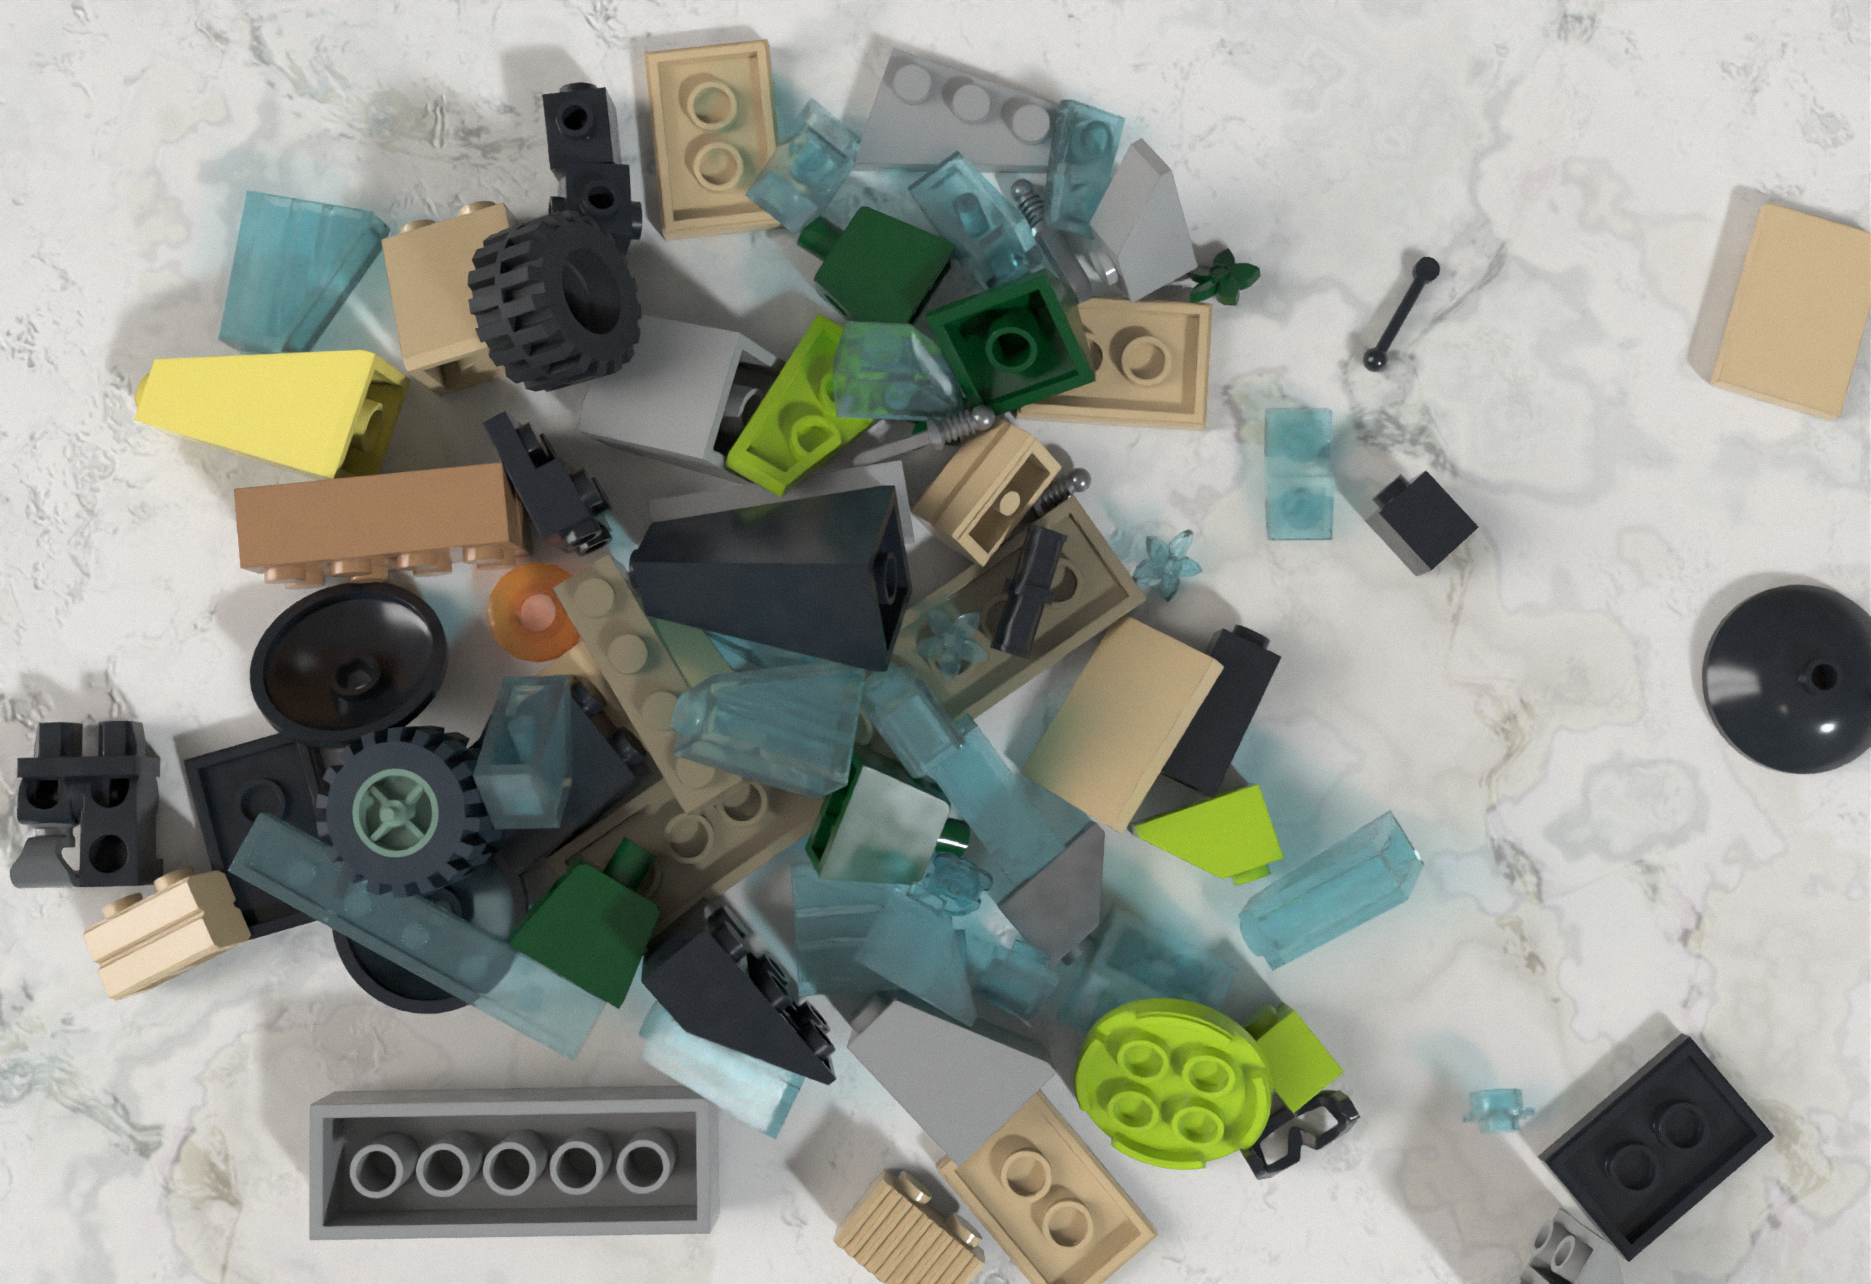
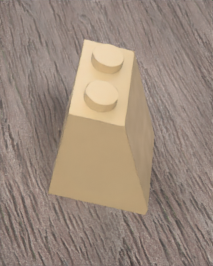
M492 201L475 202L461 208L458 212L459 216L437 223L428 219L413 221L401 226L398 229V235L381 240L406 372L440 397L506 377L505 367L503 365L496 367L488 356L490 349L486 342H480L475 330V328H478L475 315L470 314L468 299L473 298V294L467 285L468 273L476 270L472 258L476 249L484 247L483 240L501 230L519 225L517 219L504 202L500 204H495Z

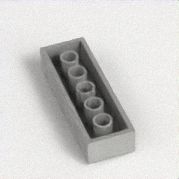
M718 1085L334 1091L310 1104L309 1240L711 1234L720 1215Z

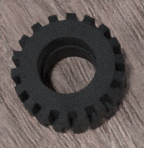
M557 211L501 230L483 240L484 247L476 249L472 258L476 270L468 273L467 285L473 294V298L468 299L470 314L476 317L478 328H475L480 342L485 341L490 349L488 356L496 367L501 365L505 367L507 378L515 384L523 382L527 390L535 392L545 390L549 392L614 374L622 369V364L630 362L635 354L633 345L639 343L641 334L638 326V320L642 319L641 305L638 303L636 296L638 287L635 277L632 278L628 269L629 262L623 251H618L615 246V239L607 230L600 231L596 220L588 215L580 217L578 211Z

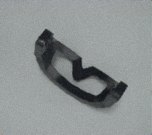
M1322 1090L1295 1113L1284 1106L1271 1114L1265 1129L1257 1141L1248 1150L1241 1148L1240 1152L1257 1180L1272 1178L1300 1161L1302 1145L1314 1150L1324 1148L1346 1134L1357 1122V1119L1360 1118V1115L1350 1098L1342 1091ZM1321 1106L1325 1107L1337 1120L1338 1123L1320 1136L1313 1135L1298 1127H1291L1288 1135L1287 1155L1271 1164H1267L1260 1144L1286 1122Z

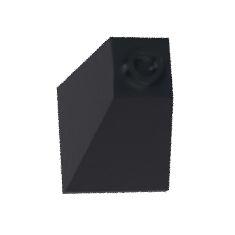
M882 485L653 522L650 524L639 548L633 550L629 560L630 582L633 588L639 589L646 616L877 672H887L912 594L895 485Z

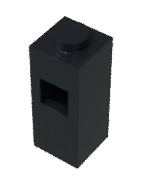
M1235 625L1232 632L1224 628L1214 632L1204 654L1216 659L1224 668L1160 774L1205 796L1215 797L1282 657L1267 650L1270 643L1267 637L1241 625Z

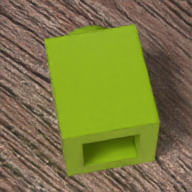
M1284 1002L1275 1009L1270 1003L1260 1007L1241 1024L1255 1039L1267 1058L1271 1069L1274 1093L1293 1113L1344 1073L1297 1012Z

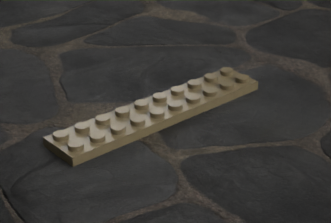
M1073 495L1032 523V525L1065 534L1068 538L1064 542L1049 590L1055 593L1051 606L1046 604L1044 606L1030 651V660L990 648L1008 593L1003 591L1006 578L1013 580L1028 532L1026 531L1027 528L1003 543L984 568L974 563L906 610L887 672L870 671L832 661L726 734L753 783L697 816L685 814L665 778H662L546 859L558 877L579 854L605 868L624 836L657 855L658 858L638 888L656 899L661 906L659 917L649 939L650 941L703 896L710 903L811 833L847 740L857 742L907 766L1139 606L1147 598Z

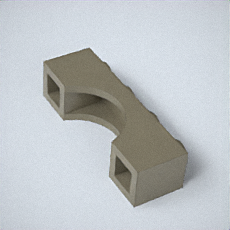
M608 554L552 588L686 815L699 816L753 783L722 728L702 704L676 663L661 635L656 618L646 616L639 589L633 588L629 572L621 562Z

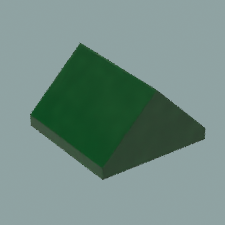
M1048 268L928 311L926 314V320L972 410L979 405L989 406L995 415L998 416L1096 381V373L1074 291Z

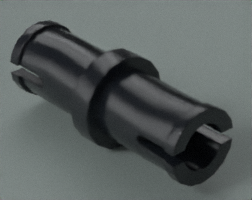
M1028 524L1026 530L1028 532L1013 580L1006 578L1003 591L1007 592L1008 596L994 641L990 645V648L1030 660V651L1045 604L1051 606L1055 593L1049 590L1064 542L1068 538L1065 534Z

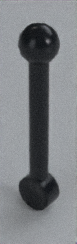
M1423 257L1413 266L1412 275L1414 280L1376 347L1367 350L1364 354L1363 363L1368 371L1379 372L1386 367L1388 362L1386 353L1425 284L1433 282L1440 273V265L1434 258Z

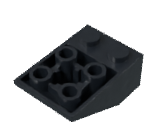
M703 896L648 942L643 954L641 982L686 1033L828 1086L836 1080L831 1054L836 1049L826 1035L831 1031L828 1023L809 1001L806 1000L800 1006L794 1001L785 988L790 983L787 976L767 953H764L759 958L754 955L743 940L748 935L746 929L727 906L722 905L715 910Z

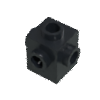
M565 160L558 187V196H550L548 214L572 210L578 211L580 217L588 215L597 221L600 231L607 230L615 239L616 248L619 252L623 251L626 257L631 240H640L642 232V205L640 201H631L629 165Z

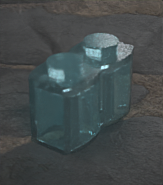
M890 662L887 672L876 671L861 684L866 692L859 699V705L912 778L923 777L963 747L966 738L918 672L910 664L897 668L893 662Z

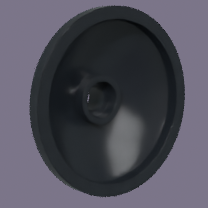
M349 582L330 586L316 591L291 605L266 629L255 648L251 660V692L263 717L277 732L286 738L316 748L342 749L348 744L362 743L361 736L373 731L405 727L428 707L438 693L446 675L449 660L448 642L442 624L434 610L422 598L409 590L382 582Z
M1787 585L1771 588L1750 596L1735 606L1715 629L1708 643L1702 667V688L1709 715L1721 736L1732 748L1749 761L1773 771L1789 774L1827 772L1844 766L1862 755L1871 747V616L1849 598L1832 590L1811 585ZM1817 666L1826 675L1825 684L1821 689L1817 688L1812 681V672Z
M488 842L486 846L493 853L484 864L472 867L473 874L449 886L410 897L393 898V891L382 895L373 894L366 891L368 880L351 883L341 873L332 901L331 925L333 939L346 970L365 992L376 1000L401 1011L417 1014H438L465 1007L481 999L505 979L521 952L509 946V934L520 919L529 911V900L522 875L517 876L491 842ZM440 899L448 902L452 909L451 918L447 923L439 922L433 913L434 905Z

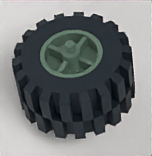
M432 725L388 728V730L373 731L361 736L362 743L348 744L338 754L344 764L329 766L323 777V780L331 784L330 791L321 792L317 795L316 808L326 809V821L316 822L319 837L330 835L333 846L326 849L325 852L331 863L345 861L348 866L342 875L351 883L368 880L366 891L376 895L393 891V898L428 893L464 880L473 874L472 867L484 864L493 853L486 844L501 838L504 826L493 822L494 814L506 812V797L494 798L492 788L503 783L498 770L485 772L482 767L490 759L487 753L481 747L466 748L470 740L467 736L459 732L444 733L445 727Z

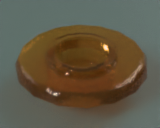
M534 562L516 566L499 579L490 593L486 615L490 633L504 651L519 660L540 663L557 659L575 646L581 636L552 589L570 578L571 574L556 565ZM544 594L555 605V618L550 626L535 632L526 628L522 623L521 609L525 601L531 596Z

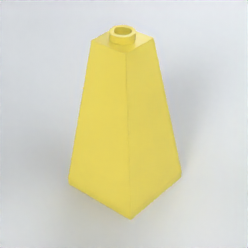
M365 350L154 359L150 373L141 379L136 391L135 404L138 409L134 420L168 434L315 480L378 475L381 472L411 379L377 354Z

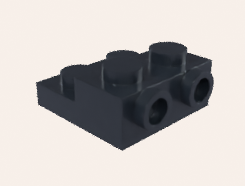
M504 411L482 423L543 541L567 554L576 550L579 556H585L601 549L613 540L610 534L612 529L604 516L612 511L613 508L596 477L591 478L584 467L575 470L561 457H558L544 433L538 434L531 422L522 425L508 412Z

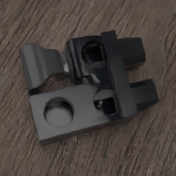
M73 722L38 723L34 743V758H17V778H22L17 797V819L20 824L31 826L36 830L35 836L27 839L22 853L10 869V879L14 887L22 889L154 885L155 880L164 876L163 859H156V814L159 804V790L156 777H160V758L146 756V742L142 722H99L98 756H82L83 724ZM80 825L79 870L73 871L63 858L62 849L75 847L76 838L73 836V828Z

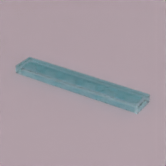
M269 812L259 813L227 871L572 1061L578 1057L607 1004L606 1001L519 952L506 942L418 894L410 897L393 898V891L382 895L366 891L368 880L351 883L342 875L348 866L346 862L331 863L325 850L331 846Z

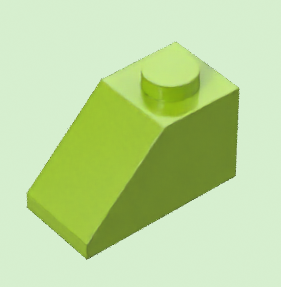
M1247 783L1218 793L1215 797L1209 796L1129 824L1133 836L1221 879L1231 877L1234 886L1253 882L1270 875L1271 872L1268 864L1284 859L1259 784Z

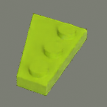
M818 313L730 450L725 466L782 498L891 413L894 406L905 402L918 392L928 375Z

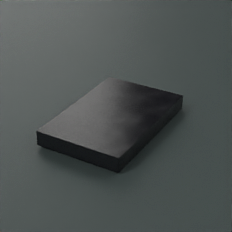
M277 733L183 760L212 871L219 870L225 873L236 898L234 906L240 908L251 933L249 940L331 917L335 888L346 862L331 863L325 852L326 849L333 846L330 835L319 837L316 822L326 821V809L316 808L317 795L321 792L330 791L329 783L323 780L326 772L320 749L297 743Z
M1681 1033L1543 1151L1538 1158L1606 1240L1615 1247L1617 1253L1623 1259L1630 1262L1775 1136L1690 1036Z

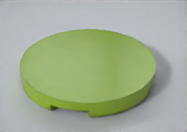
M1177 998L1137 1000L1121 1005L1102 1016L1089 1029L1081 1043L1073 1077L1074 1092L1080 1110L1086 1111L1093 1122L1111 1138L1110 1146L1140 1162L1176 1170L1204 1169L1208 1161L1228 1156L1241 1148L1248 1150L1261 1136L1266 1127L1273 1093L1272 1074L1267 1058L1255 1039L1242 1026L1213 1008Z

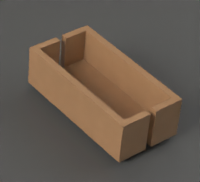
M502 462L234 489L240 568L264 574L265 583L285 584V589L299 590L324 587V576L349 577L350 583L381 582L389 580L388 570L391 569L413 571V576L416 577L448 575L452 573V563L464 562V564H477V570H502L516 567L515 557L533 555L529 513Z

